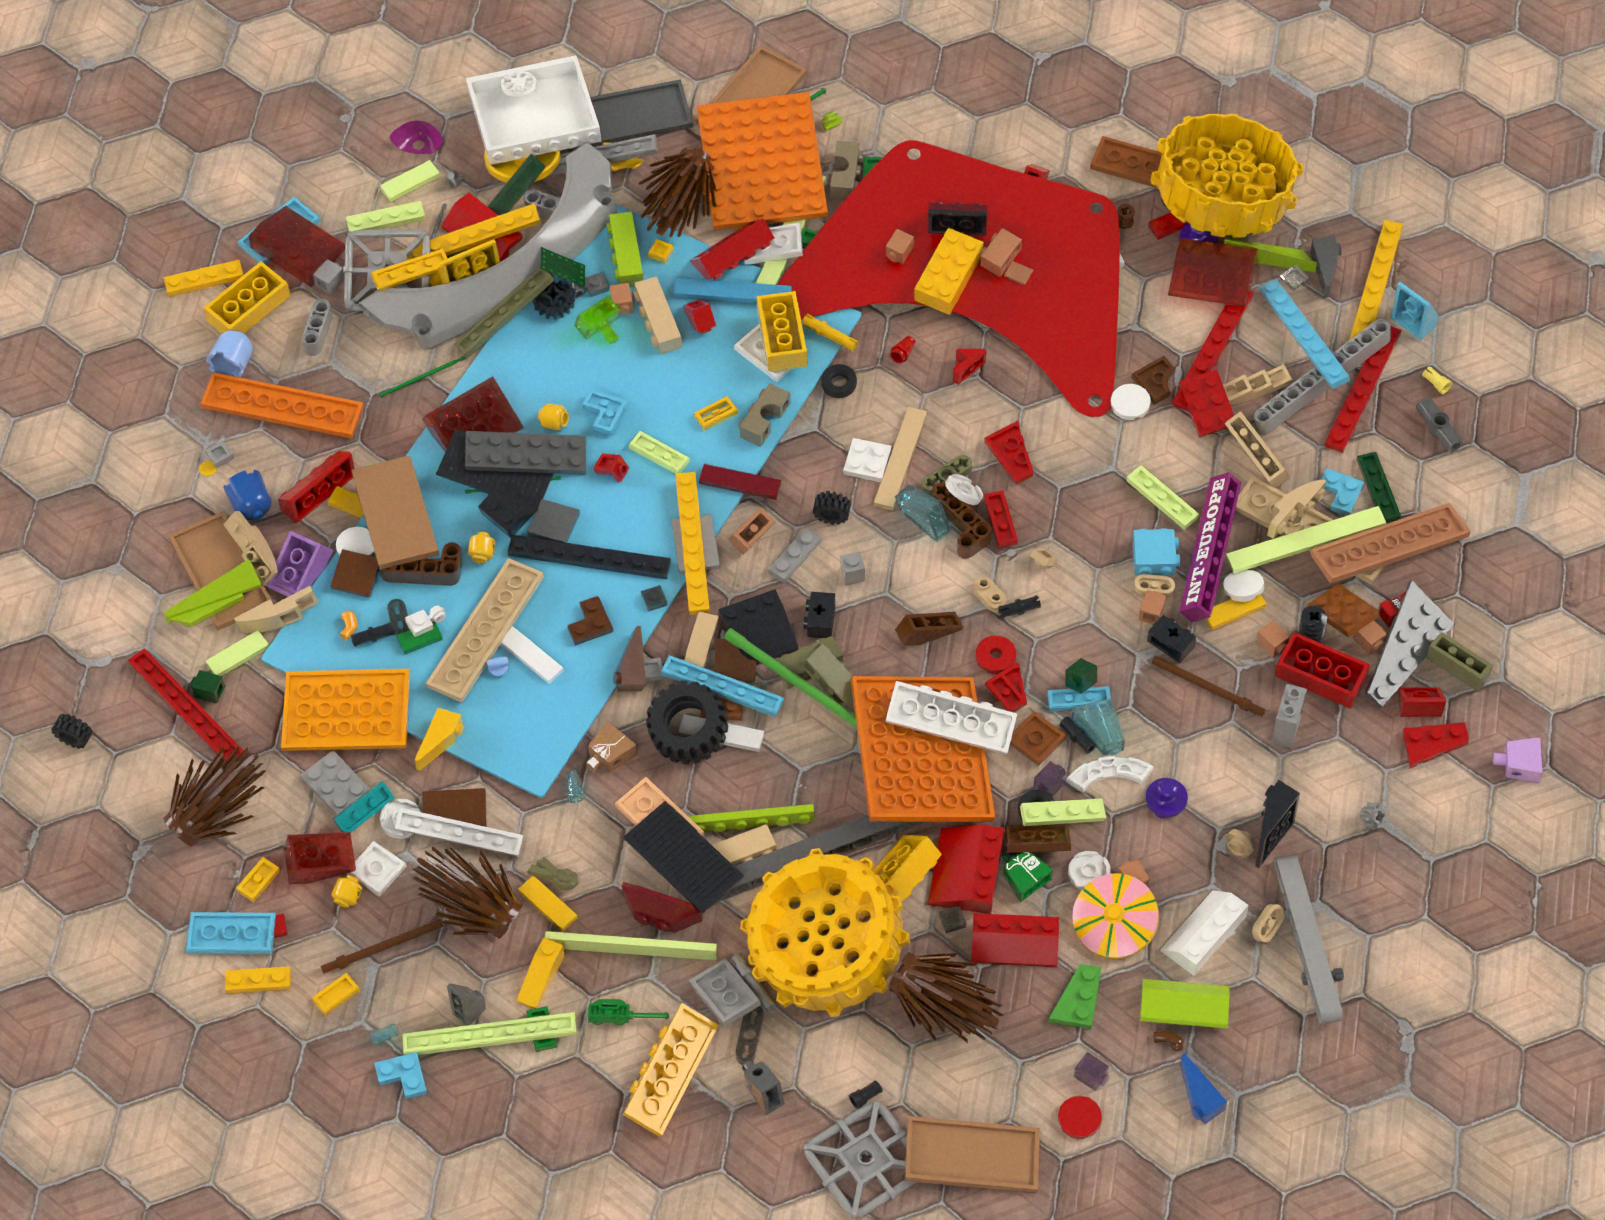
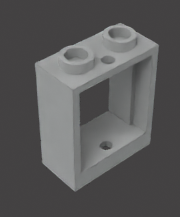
M1286 684L1276 717L1272 738L1273 744L1288 748L1293 747L1303 712L1307 689Z

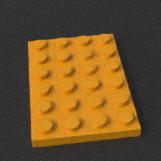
M410 670L286 671L281 740L282 751L406 748Z

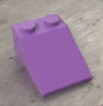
M290 531L276 560L278 573L266 587L289 597L311 586L326 568L333 550Z

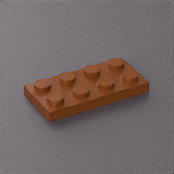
M1102 136L1090 164V169L1158 188L1156 185L1151 184L1152 172L1158 171L1162 153Z

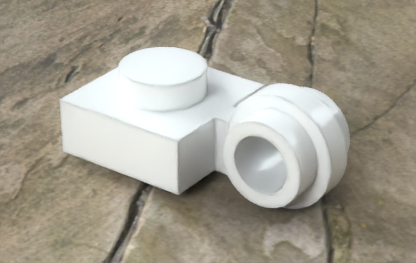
M434 606L430 609V615L428 616L424 610L405 617V622L414 637L433 630V621L436 623L442 622L446 618L444 608Z

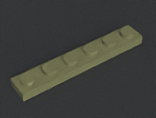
M539 267L454 343L456 348L469 358L554 281V278L547 271Z

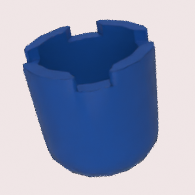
M253 470V473L249 474L246 471H242L228 479L229 484L224 485L223 488L234 511H240L246 520L257 521L262 519L271 507V499L261 473L257 470Z

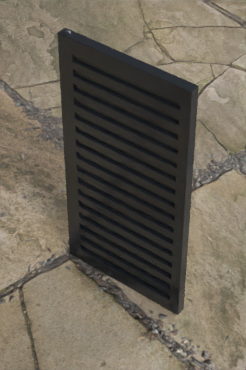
M454 430L436 472L437 476L488 494L509 484L538 508L554 473L465 470L466 433Z
M666 801L623 836V839L696 907L701 914L705 913L708 908L744 878V875Z

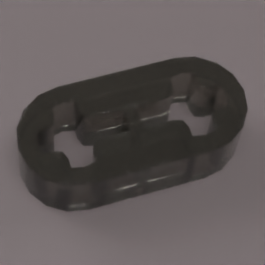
M401 599L391 600L387 605L393 633L398 635L410 630L405 622V617L408 614L404 601ZM394 607L399 608L400 614L396 615ZM398 621H402V629H399Z

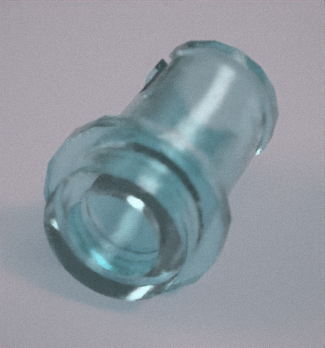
M394 1023L379 1030L373 1029L372 1033L369 1034L374 1046L377 1044L380 1046L382 1042L399 1035Z

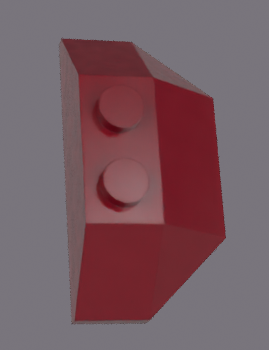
M622 883L624 899L634 919L640 924H649L661 931L675 933L702 922L704 918L703 914L688 902L638 885Z

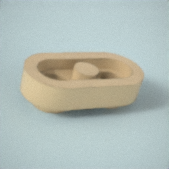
M1141 574L1135 578L1134 590L1145 596L1147 590L1157 591L1168 598L1174 593L1175 582L1167 576Z
M979 577L975 580L973 591L990 611L998 612V606L1006 605L1005 594L990 578Z
M1269 904L1264 908L1252 928V934L1256 941L1268 942L1273 938L1284 921L1285 913L1282 906Z

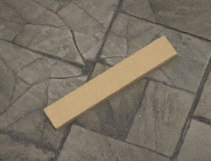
M908 406L874 500L875 507L893 511L925 423L927 411Z

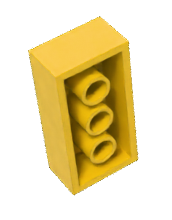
M948 228L914 289V300L950 315L981 259L980 253L983 250L984 242Z
M261 261L203 307L206 321L221 334L229 330L245 334L290 297L288 283Z
M796 292L756 296L757 313L768 372L807 367V349Z

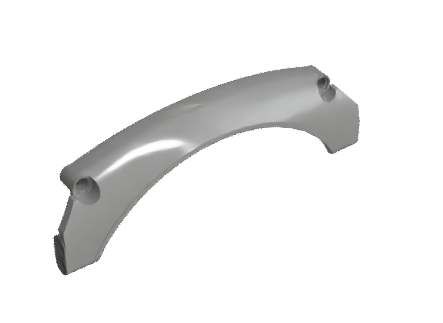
M584 143L565 157L567 173L563 193L551 217L527 244L500 263L470 277L447 284L422 288H387L379 292L376 290L359 303L360 309L379 327L384 326L385 328L409 334L414 333L420 346L424 349L432 348L470 330L540 267L541 247L573 260L606 227V223L610 222L609 214L617 213L614 197L610 194L612 191L610 162L589 143Z

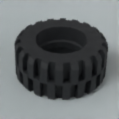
M680 681V685L675 686L673 683L668 685V690L662 689L659 691L660 696L652 699L651 704L653 707H649L647 710L649 718L646 719V726L654 746L660 751L661 755L665 758L669 757L672 762L678 763L681 760L682 764L689 765V761H694V764L700 763L701 758L705 757L707 760L712 757L710 753L713 751L717 753L720 749L719 743H724L726 740L725 733L728 732L729 727L726 711L718 695L705 684L700 687L699 683L692 681L691 684H687V681ZM694 708L705 713V724L696 734L689 737H678L670 733L669 724L678 712Z

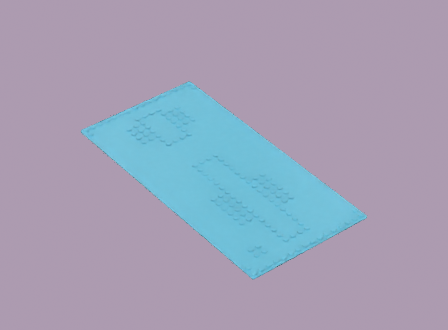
M616 204L617 213L631 212V210ZM633 211L632 215L643 280L657 276L680 332L682 348L659 354L657 347L653 348L650 338L652 334L651 332L647 333L644 323L646 321L645 317L641 318L638 306H640L639 302L635 303L632 291H635V286L630 287L634 313L614 316L613 308L609 309L607 297H610L609 286L620 284V281L615 280L614 269H617V265H613L611 255L615 252L614 249L610 250L609 238H612V235L607 233V227H605L573 260L585 265V277L602 272L609 291L590 297L587 291L582 297H575L574 308H570V314L563 313V318L557 315L555 320L553 316H550L548 319H546L545 314L540 316L539 311H535L532 300L487 341L406 454V456L411 457L439 550V555L429 558L441 559L444 545L449 542L457 543L461 548L462 554L459 582L451 586L390 583L382 579L379 569L371 597L367 598L331 589V582L339 560V555L336 552L311 587L319 603L301 612L304 617L303 619L282 627L261 657L263 663L285 674L286 671L409 669L408 734L423 741L437 708L461 714L462 723H464L463 733L461 736L458 735L455 743L447 748L445 752L539 798L545 797L617 688V684H614L613 675L616 672L633 630L637 626H641L644 647L686 583L685 574H679L671 519L680 518L675 474L629 449L630 442L639 431H642L689 457L690 462L681 473L695 472L700 516L711 514L716 538L745 493L699 484L703 465L708 464L757 475L822 378L823 372L829 367L842 347L822 335H817L815 331L802 325L807 349V367L792 368L776 382L734 350V345L759 324L757 303L701 299L710 304L716 326L711 328L712 331L704 334L693 330L682 305L699 299L674 297L673 291L676 277L705 279L689 260L711 246L683 233L680 237H677L678 231L676 230L673 236L669 238L671 228H668L665 234L660 236V234L656 233L658 229L656 224L658 222L654 224L650 231H647L651 219L646 217L641 219V215ZM656 239L674 245V250L666 263L648 257V252ZM740 260L737 267L732 270L727 268L722 271L724 275L716 280L756 283L762 268L753 264L745 265V261ZM556 275L553 276L555 283L561 280L562 285L569 284L570 289V285L573 282ZM848 308L818 315L814 318L826 321L831 327L849 336L861 319V312ZM770 383L790 392L791 404L781 418L775 415L763 417L770 421L771 433L763 445L759 447L740 438L738 426L741 419L746 418L750 406L757 402L761 390L766 389ZM590 389L627 401V407L612 436L593 430V425L599 414L583 409V402ZM728 396L738 409V414L703 431L702 426L698 424V420L694 418L693 413ZM547 403L562 405L569 413L568 424L560 431L545 429L538 420L539 410ZM454 430L465 433L466 431L586 436V474H553L552 478L560 476L561 480L550 481L543 498L544 500L580 510V515L567 543L671 558L667 579L508 556L507 551L511 539L484 517L478 508L489 494L485 492L465 494V490H474V488L436 475ZM602 453L621 455L627 463L629 469L622 482H617L612 475L596 474L593 470ZM364 514L355 527L368 529ZM534 515L515 535L537 538L527 533ZM478 532L489 533L490 537L496 542L493 558L487 561V563H476L471 560L467 553L471 536L478 535ZM508 558L544 573V579L513 627L563 667L564 671L556 679L548 684L500 645L491 659L507 656L509 665L507 673L499 677L490 674L487 665L463 703L427 688L426 682ZM599 596L613 627V632L575 646L567 625L585 619L579 602ZM434 606L443 607L446 611V618L442 622L436 623L443 640L404 654L396 635L410 630L405 622V617L424 610L428 616L430 615V609ZM349 610L355 613L358 628L353 634L368 630V627L371 626L375 628L390 622L394 635L377 639L375 643L368 642L354 647L351 637L346 641L340 636V633L346 627L344 619H341V615L344 611Z

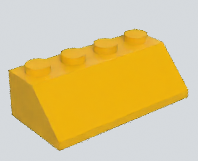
M902 835L875 867L873 873L877 874L884 884L892 883L898 891L896 897H900L903 902L904 899L911 895L913 888L924 879V875L928 870L936 865L938 858L942 854L928 836Z

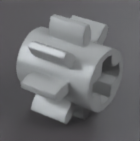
M1367 802V806L1361 808L1360 819L1365 821V827L1379 828V825L1385 822L1386 811L1381 809L1382 804Z

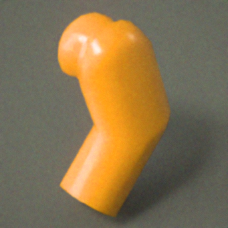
M350 610L344 611L341 615V619H344L346 627L342 630L340 636L346 641L358 628L356 615Z

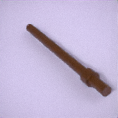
M1157 656L1152 660V664L1238 705L1240 709L1246 712L1249 710L1261 717L1265 714L1266 709L1253 704L1252 700L1246 697L1241 698Z
M433 921L350 955L336 957V960L320 966L323 974L338 968L341 970L348 967L350 963L444 927V925Z

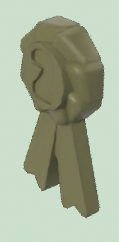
M545 857L542 860H537V865L531 864V868L528 869V874L552 880L553 885L561 890H572L578 885L576 872L568 868L557 869Z

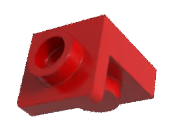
M602 453L593 470L596 474L612 475L617 482H622L629 466L621 455Z

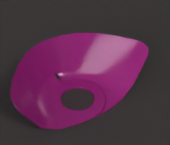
M418 120L401 125L389 137L399 149L414 154L433 153L443 143L440 132L433 125ZM415 141H423L425 146L420 150L414 149L413 143Z

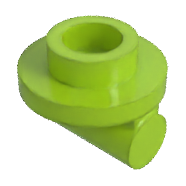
M834 111L824 114V118L821 120L825 131L843 123L839 114H834Z

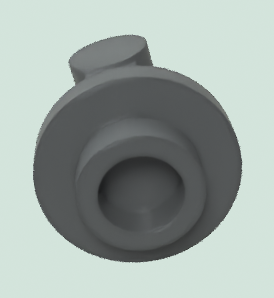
M452 170L447 174V178L450 180L445 183L455 187L462 184L461 180L464 177H458V172Z

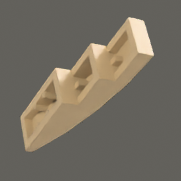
M1283 364L1268 372L1264 369L1249 377H1246L1244 374L1224 384L1223 387L1232 406L1279 390L1292 384L1293 381Z
M699 611L684 661L703 668L707 667L708 656L713 644V636L719 616Z

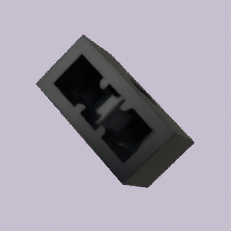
M811 591L810 599H806L805 611H809L808 617L804 616L803 626L804 629H807V637L828 638L832 636L836 605L835 593Z
M1162 615L1149 629L1147 642L1178 663H1181L1194 649L1196 636L1190 630L1178 625L1174 619Z

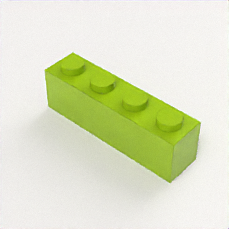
M632 211L609 214L610 222L606 223L607 233L612 235V238H609L610 250L614 249L615 252L611 254L613 265H617V269H614L615 280H619L620 284L629 283V287L635 286V282L643 280V272Z

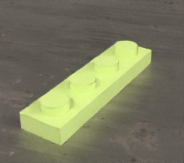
M421 201L346 217L349 232L356 230H382L426 220Z
M1140 465L1127 476L1126 481L1184 530L1199 518V514L1143 466Z
M1103 799L1022 803L1020 806L1023 826L1099 822L1106 819Z

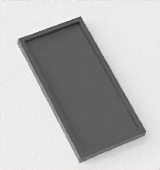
M681 79L590 97L599 123L602 141L590 144L593 147L601 146L603 142L615 143L653 134L657 135L693 128V121Z

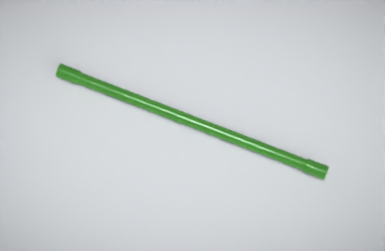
M732 628L726 632L724 638L747 652L857 729L856 717L852 712L747 641L745 637Z

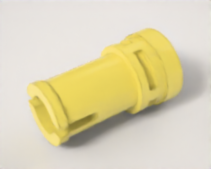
M1431 366L1427 368L1429 372L1425 369L1422 376L1431 382L1438 392L1445 394L1451 388L1452 382L1449 379L1441 376Z

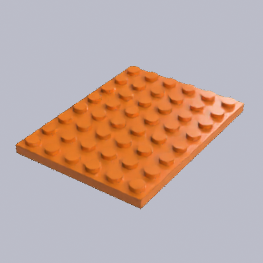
M809 92L697 105L702 150L711 157L710 162L712 165H715L713 177L717 190H714L716 207L712 204L709 188L713 231L743 227L752 220L761 218L765 220L766 224L828 217Z
M852 676L851 688L869 821L994 822L995 812L985 749L885 722L896 681L917 687L921 685L932 688V691L939 693L940 691H947L952 693L954 697H969L973 699L972 702L977 703L974 677Z

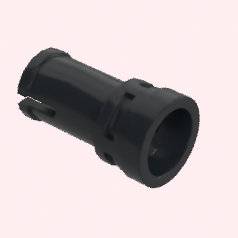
M874 1080L863 1089H858L848 1096L852 1105L858 1110L864 1104H867L868 1100L883 1091L881 1085Z

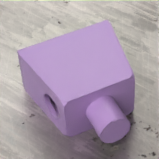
M1540 738L1506 742L1504 753H1493V765L1505 766V776L1507 778L1539 783L1542 776Z

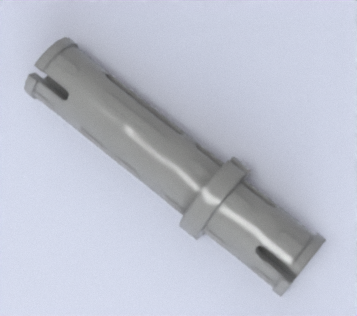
M742 954L734 955L730 959V963L758 997L763 1012H769L775 1007V1003L769 997L762 984L751 973L753 968L749 967Z

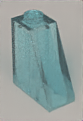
M911 485L905 487L895 496L900 511L935 542H938L951 531L940 500Z
M1111 698L1071 707V720L1079 728L1081 727L1086 731L1085 734L1096 744V748L1103 755H1115L1124 751L1125 739Z

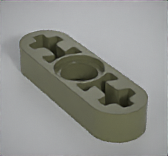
M966 455L954 458L922 480V491L926 495L932 496L933 487H927V485L945 483L947 479L941 476L944 472L959 474L965 477L972 470V460Z

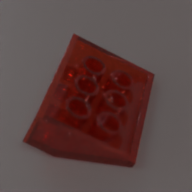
M287 206L260 222L249 235L250 248L311 288L315 284L313 274L327 259L334 263L345 250L344 243Z
M1181 238L1176 252L1168 296L1245 307L1257 268V249Z
M493 376L422 418L429 432L444 452H446L455 429L465 433L466 431L515 433L524 428Z

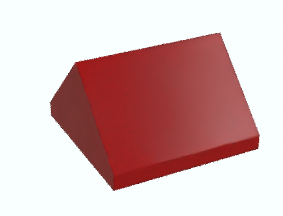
M1440 687L1398 688L1400 717H1442L1446 697Z

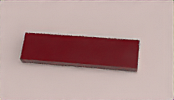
M704 464L699 477V484L777 500L782 480Z

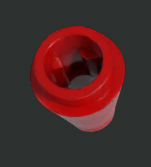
M906 336L893 346L890 352L892 360L896 363L907 361L916 343L915 339L911 336Z

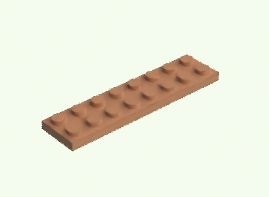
M1447 503L1313 548L1310 555L1330 584L1467 538L1470 535V530L1452 505Z

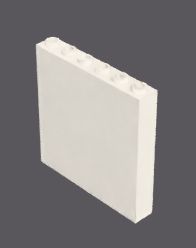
M576 55L466 78L469 97L489 165L526 158L530 154L535 156L578 147L584 143L602 142L599 123ZM524 71L534 75L537 85L530 94L515 97L507 95L502 91L501 81L509 73Z

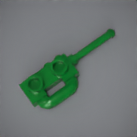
M598 999L593 1004H589L588 1023L595 1025L603 1023L623 1025L629 1023V1020H633V1018L668 1019L670 1016L667 1012L633 1013V1011H630V1005L620 999Z

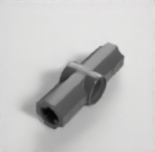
M1425 397L1416 404V410L1428 424L1430 434L1437 437L1448 452L1452 453L1463 445V440L1449 423L1448 415L1441 412L1431 398Z

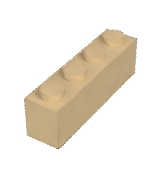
M657 276L635 282V291H632L635 303L639 302V313L641 318L645 317L646 321L644 323L647 333L651 332L652 334L650 338L653 348L657 347L659 354L682 348L680 332Z
M1241 411L1225 422L1230 433L1270 486L1277 488L1290 479L1286 470Z
M767 824L712 845L734 866L777 850L776 843Z

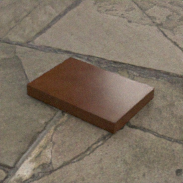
M485 788L422 792L423 813L487 827Z
M1067 823L1005 826L1007 853L1071 851V840Z

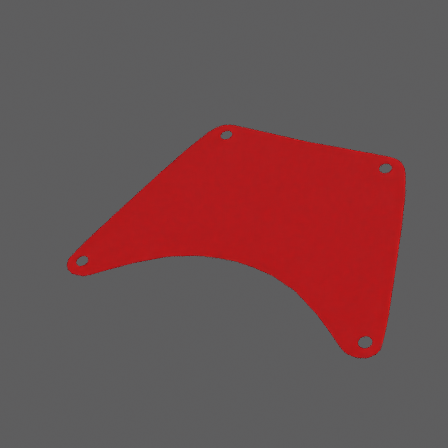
M907 140L893 147L870 170L803 250V256H799L777 283V285L792 286V292H796L801 320L804 319L806 314L815 317L837 310L877 303L927 306L914 300V289L944 236V233H928L929 203L942 202L972 205L979 203L987 205L986 235H965L984 242V248L990 245V241L995 233L998 234L1002 228L1022 239V248L1013 261L1033 269V272L1024 286L1004 277L1007 269L999 277L980 266V259L952 312L991 327L1017 344L1048 375L1077 412L1089 417H1100L1111 408L1117 344L1120 235L1117 209L1113 202L1104 195L1010 170L925 142ZM910 149H917L920 151V157L912 160L907 156V152ZM1095 202L1102 204L1103 211L1099 214L1092 213L1090 211L1091 204ZM896 229L914 236V247L903 264L893 262L886 257V245ZM1092 395H1098L1101 397L1102 403L1098 407H1093L1088 402L1089 398Z

